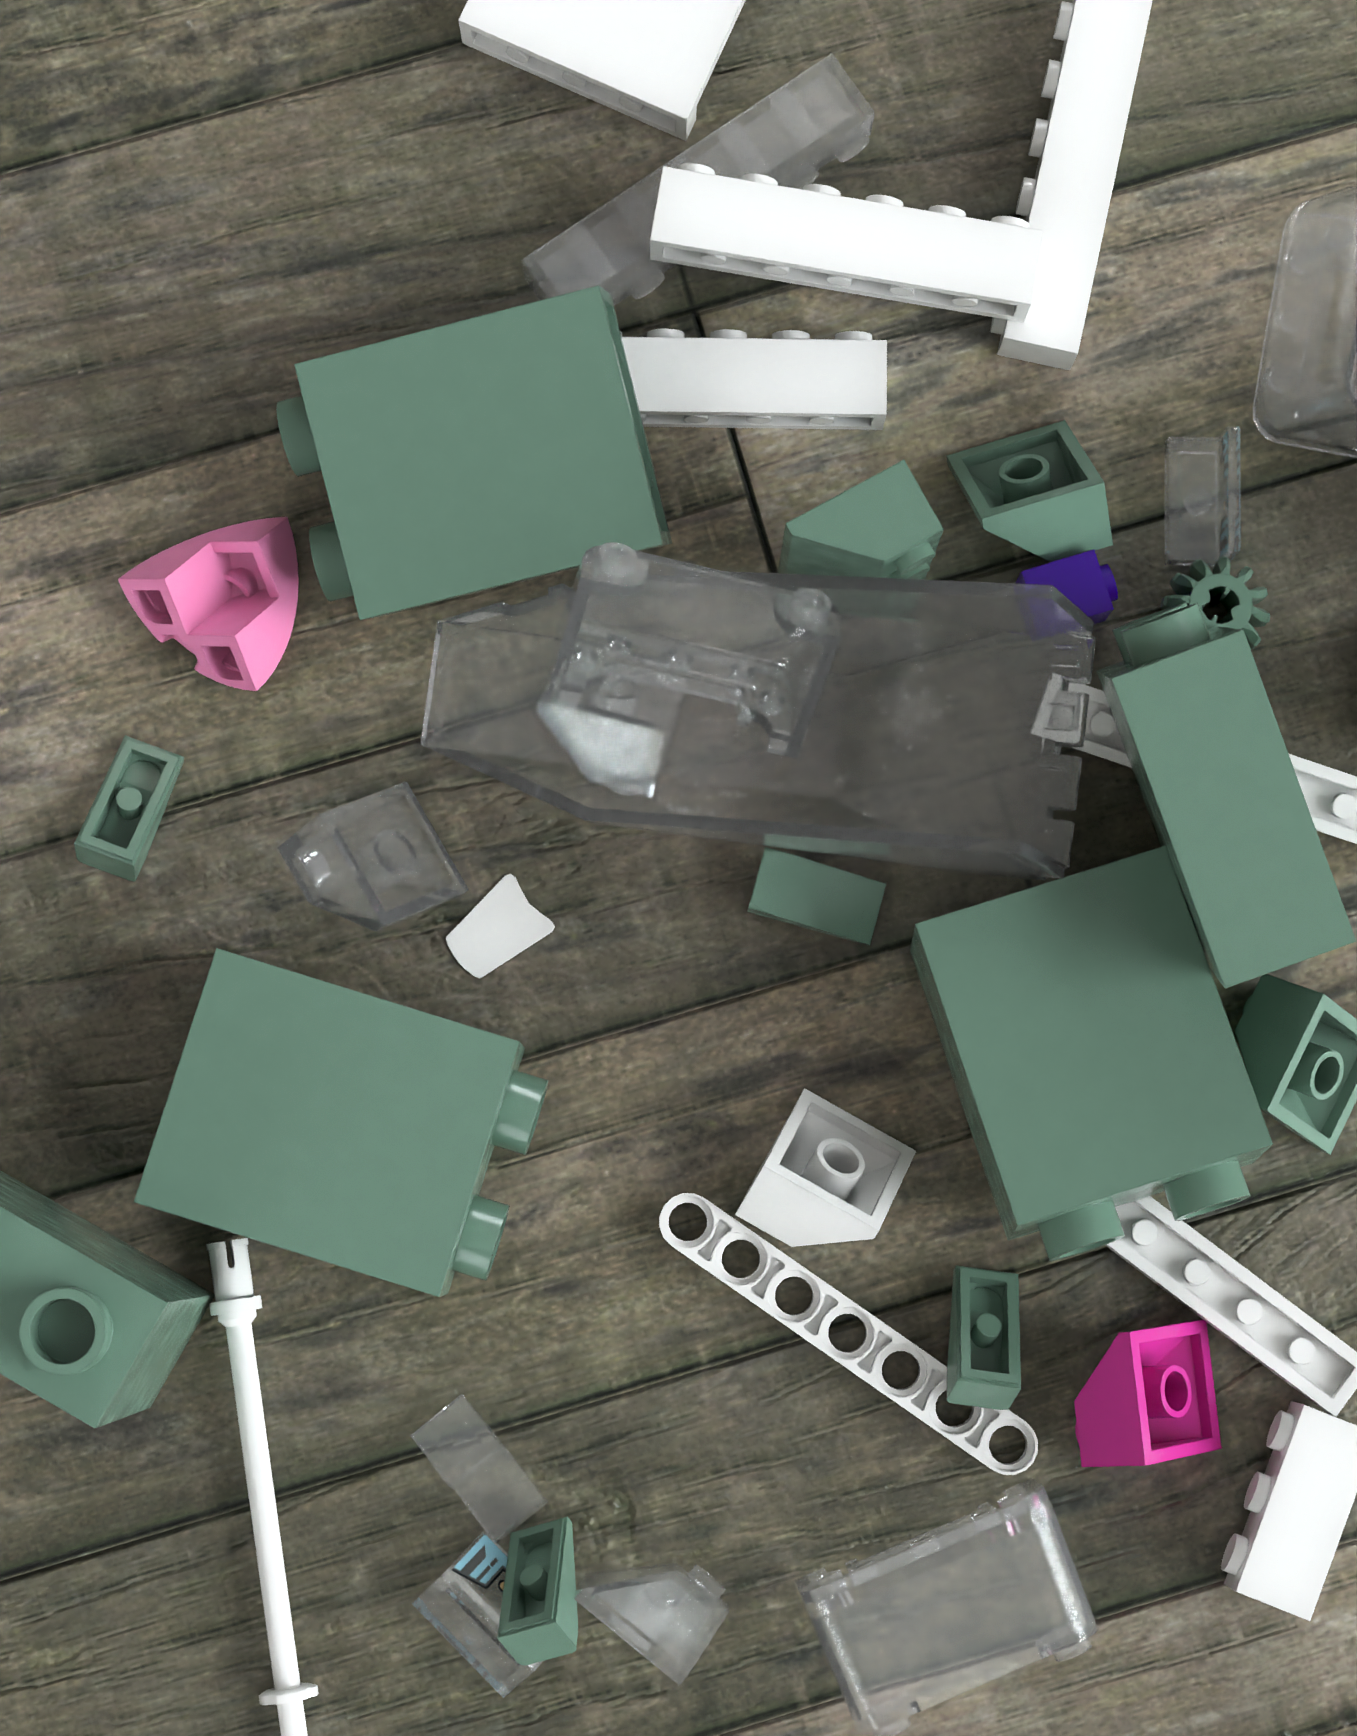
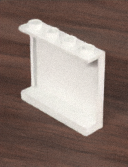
M468 0L458 21L463 44L686 141L696 121L697 104L746 0Z

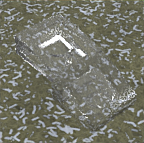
M462 1394L410 1435L448 1487L456 1491L491 1540L499 1543L548 1503L547 1499L517 1460Z

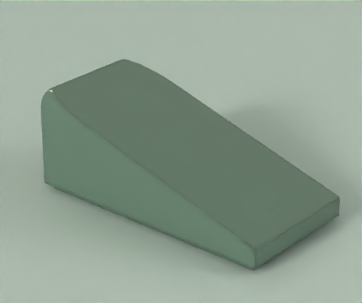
M125 735L74 842L77 860L126 880L136 881L184 763V757Z
M765 847L747 912L870 945L886 884L800 856Z
M956 1265L953 1271L947 1361V1402L1007 1410L1011 1407L1021 1390L1018 1274Z
M567 1516L510 1534L497 1639L520 1665H530L575 1652L578 1638V1614L572 1521Z

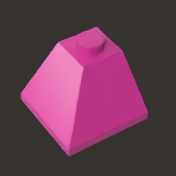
M1203 1319L1118 1333L1074 1401L1076 1414L1075 1434L1079 1443L1082 1467L1146 1466L1222 1449L1206 1321Z

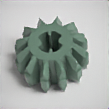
M1220 557L1215 563L1213 572H1211L1207 563L1202 559H1197L1190 565L1191 577L1177 573L1172 578L1170 585L1177 595L1165 596L1160 605L1162 610L1185 602L1188 606L1198 603L1207 630L1216 626L1242 629L1250 649H1254L1260 643L1261 638L1254 627L1265 626L1270 621V613L1253 605L1264 600L1268 592L1265 587H1256L1248 590L1245 586L1252 577L1253 570L1248 566L1244 567L1234 577L1230 575L1231 564L1228 557ZM1210 599H1214L1213 607L1222 603L1227 610V615L1220 623H1216L1217 615H1214L1210 620L1203 612V608L1209 603Z

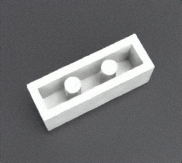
M1291 1401L1287 1412L1280 1410L1271 1424L1266 1446L1273 1449L1265 1473L1256 1472L1249 1484L1244 1500V1508L1250 1510V1514L1242 1536L1234 1533L1230 1538L1223 1555L1221 1570L1228 1573L1224 1584L1234 1591L1310 1621L1357 1493V1425L1304 1404Z

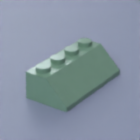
M905 460L896 463L785 524L777 574V582L783 592L867 616L881 608L884 609L887 615L893 614L912 604L920 597L917 590L925 584L924 580L927 572L930 570L932 559L936 555L935 551L944 528Z

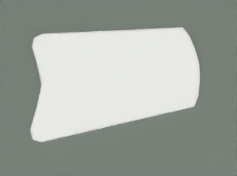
M508 874L447 935L446 941L458 963L470 974L480 979L552 933L555 926L550 919L528 903L516 877Z

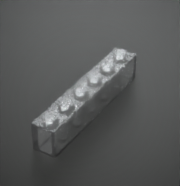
M831 53L663 166L678 168V165L682 163H697L712 168L715 171V175L740 179L743 174H762L774 178L778 182V186L803 190L805 185L812 184L818 178V169L835 158L840 163L845 162L856 156L870 142L868 136L871 135L875 112L833 53ZM663 166L522 259L524 279L539 300L599 285L611 294L613 305L615 306L631 294L634 299H640L648 295L664 281L665 276L663 273L676 264L650 260V237Z

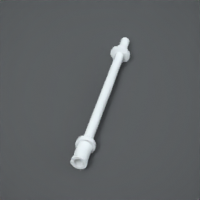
M248 1238L229 1241L232 1268L228 1266L225 1241L206 1244L207 1251H209L215 1302L209 1303L211 1316L217 1315L218 1322L226 1327L274 1688L259 1695L260 1705H277L281 1736H308L303 1700L317 1696L319 1692L318 1685L300 1683L252 1331V1322L257 1316L256 1309L263 1308L261 1295L254 1296L247 1246L249 1245Z

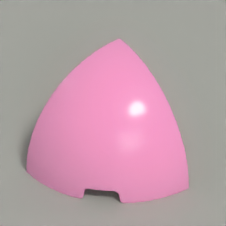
M288 517L243 522L196 536L150 557L118 579L132 608L154 637L162 643L170 639L177 640L196 656L197 663L194 669L221 684L242 690L258 691L276 669L288 645L296 616L299 586L297 553Z

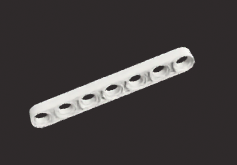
M682 1193L674 1196L663 1206L659 1216V1228L663 1238L672 1247L987 1467L1003 1475H1016L1026 1471L1034 1463L1038 1453V1439L1034 1430L1026 1421L1009 1409L997 1410L972 1406L971 1414L963 1424L948 1426L942 1423L936 1414V1402L938 1397L947 1390V1366L726 1212L695 1193ZM682 1203L698 1205L704 1211L707 1218L704 1233L692 1241H683L676 1238L669 1227V1216L672 1210ZM735 1240L751 1242L759 1253L757 1269L751 1275L744 1278H736L730 1275L722 1264V1254L725 1247ZM789 1277L804 1279L812 1290L810 1306L804 1312L797 1315H789L783 1312L777 1306L775 1300L777 1286ZM842 1314L857 1316L865 1327L863 1343L857 1349L850 1352H842L836 1349L828 1337L831 1322ZM896 1351L910 1353L916 1359L919 1366L916 1381L904 1389H895L889 1386L882 1375L884 1360ZM1003 1426L1018 1428L1025 1438L1023 1455L1012 1463L996 1461L989 1449V1441L992 1434Z

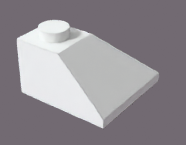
M804 1088L735 1215L791 1247L874 1239L881 1228L916 1150Z

